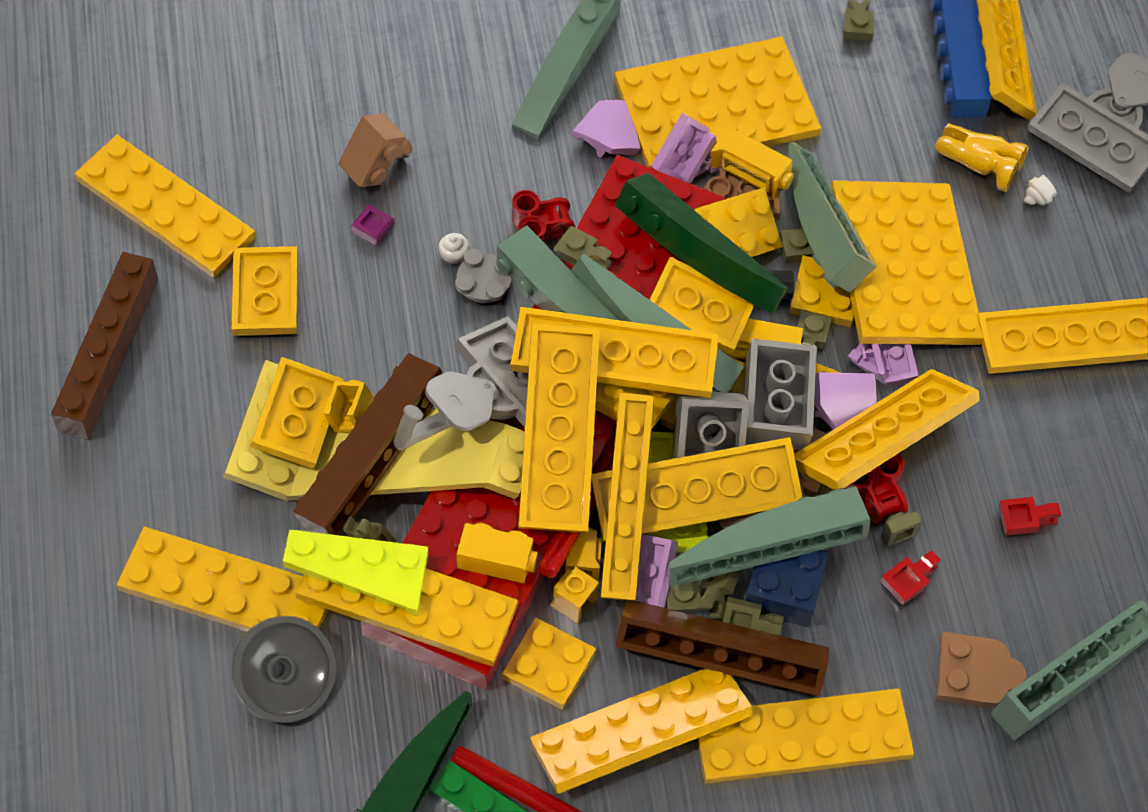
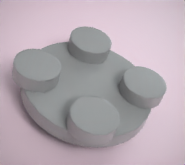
M469 249L464 253V261L458 268L455 287L458 292L474 302L490 303L501 300L507 294L511 287L512 278L509 275L504 276L496 265L497 255L481 253L478 249Z

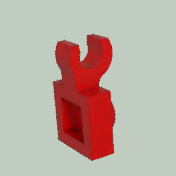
M1034 497L1000 500L999 503L1005 536L1038 532L1040 524L1045 526L1058 524L1057 517H1061L1059 503L1035 506Z
M932 550L915 564L906 557L882 575L880 581L902 605H905L928 587L930 581L927 576L938 568L936 564L941 559Z

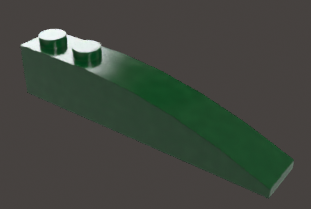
M650 173L626 180L614 205L659 244L710 280L771 314L776 311L788 289L786 285Z
M467 691L462 693L408 744L386 771L363 809L357 808L355 812L418 811L428 792L429 786L432 784L472 708L471 693Z

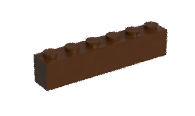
M122 252L51 412L58 433L90 440L158 281L153 259Z
M410 353L405 356L401 363L396 365L392 376L384 387L377 391L373 402L365 413L356 420L354 428L346 439L337 446L335 454L328 464L318 472L312 486L306 494L299 498L293 513L304 528L314 533L342 535L344 532L343 527L348 517L354 518L402 451L395 447L394 438L404 414V407L413 405L419 408L423 414L420 420L422 421L434 406L427 398L425 389L431 379L443 374L440 367Z
M628 600L622 613L615 647L818 696L821 694L830 648Z

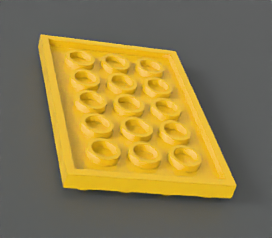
M783 36L614 72V81L621 100H625L645 165L652 169H655L651 166L681 113L708 127L709 132L716 136L717 141L714 143V146L729 127L767 147L820 136L822 128Z
M833 180L831 187L837 200L843 206L877 266L850 293L859 344L981 345L983 334L977 315L979 311L950 184Z

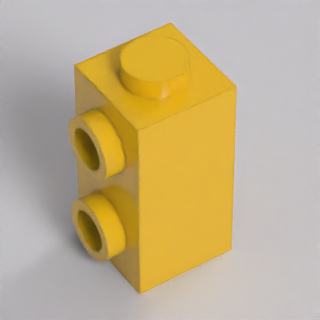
M465 523L457 551V568L525 584L527 572L534 573L538 552L533 551V538L527 537L522 532H503L483 523L475 525Z

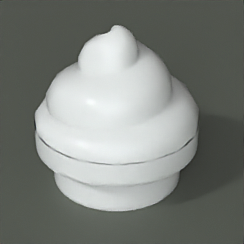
M1045 175L1039 178L1034 177L1028 183L1024 202L1030 205L1050 204L1053 201L1052 198L1057 195V191Z
M459 233L448 234L439 242L440 256L450 264L463 262L464 253L470 249L469 241Z

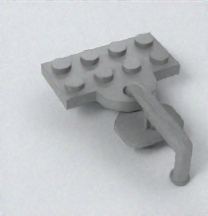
M1124 53L1116 59L1108 70L1107 76L1110 88L1095 91L1087 98L1066 84L1061 83L1029 123L1027 130L1130 193L1148 170V134L1139 130L1143 121V109L1141 106L1148 105V60L1135 53Z
M509 316L457 339L455 348L471 367L466 375L448 371L427 383L425 389L426 396L439 413L420 421L423 414L419 408L413 405L404 407V414L394 438V445L398 450H404L450 427L462 431L475 429L487 423L490 418L505 420L516 417L525 427L528 373L510 371L517 325Z

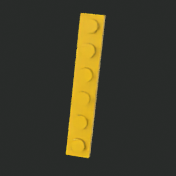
M619 394L600 598L635 601L654 400V396Z

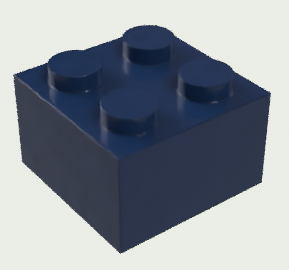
M819 550L754 566L745 601L761 604L760 614H778L784 616L783 621L809 628L829 551Z

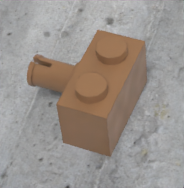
M384 113L364 115L359 121L338 165L360 188L380 185L386 180L388 171L396 158H407L410 156L412 144Z

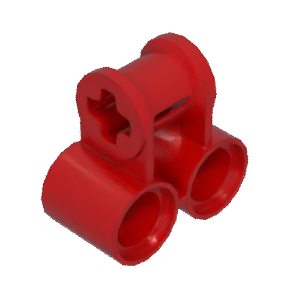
M530 190L518 191L512 198V222L518 228V231L528 226L545 243L547 239H561L570 226L576 228L574 221L570 219V203L566 198L556 197L540 201L538 195Z
M896 454L860 477L859 480L863 484L853 482L843 488L857 487L867 513L875 524L880 523L884 517L900 512L904 514L908 512L906 496L898 486L905 466L904 460L899 454ZM881 469H888L893 474H886Z

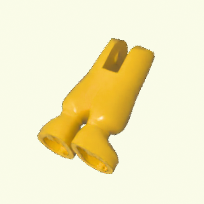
M947 124L942 132L943 136L938 138L934 146V150L939 154L968 167L978 174L985 176L994 172L996 174V186L999 191L1004 193L1009 190L1015 173L1019 172L1029 148L1028 145L1023 143H1008L1002 137L976 133L953 124Z

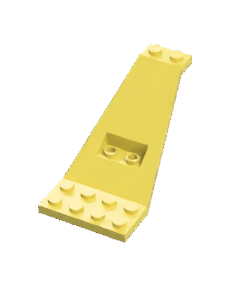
M265 360L223 478L285 501L299 500L312 486L318 472L328 464L335 454L337 446L346 439L349 433L334 432L329 424L314 469L251 448L250 445L278 364ZM432 407L425 419L439 413V411ZM491 420L469 431L450 427L402 450L370 495L484 487L516 499L521 491L524 431Z

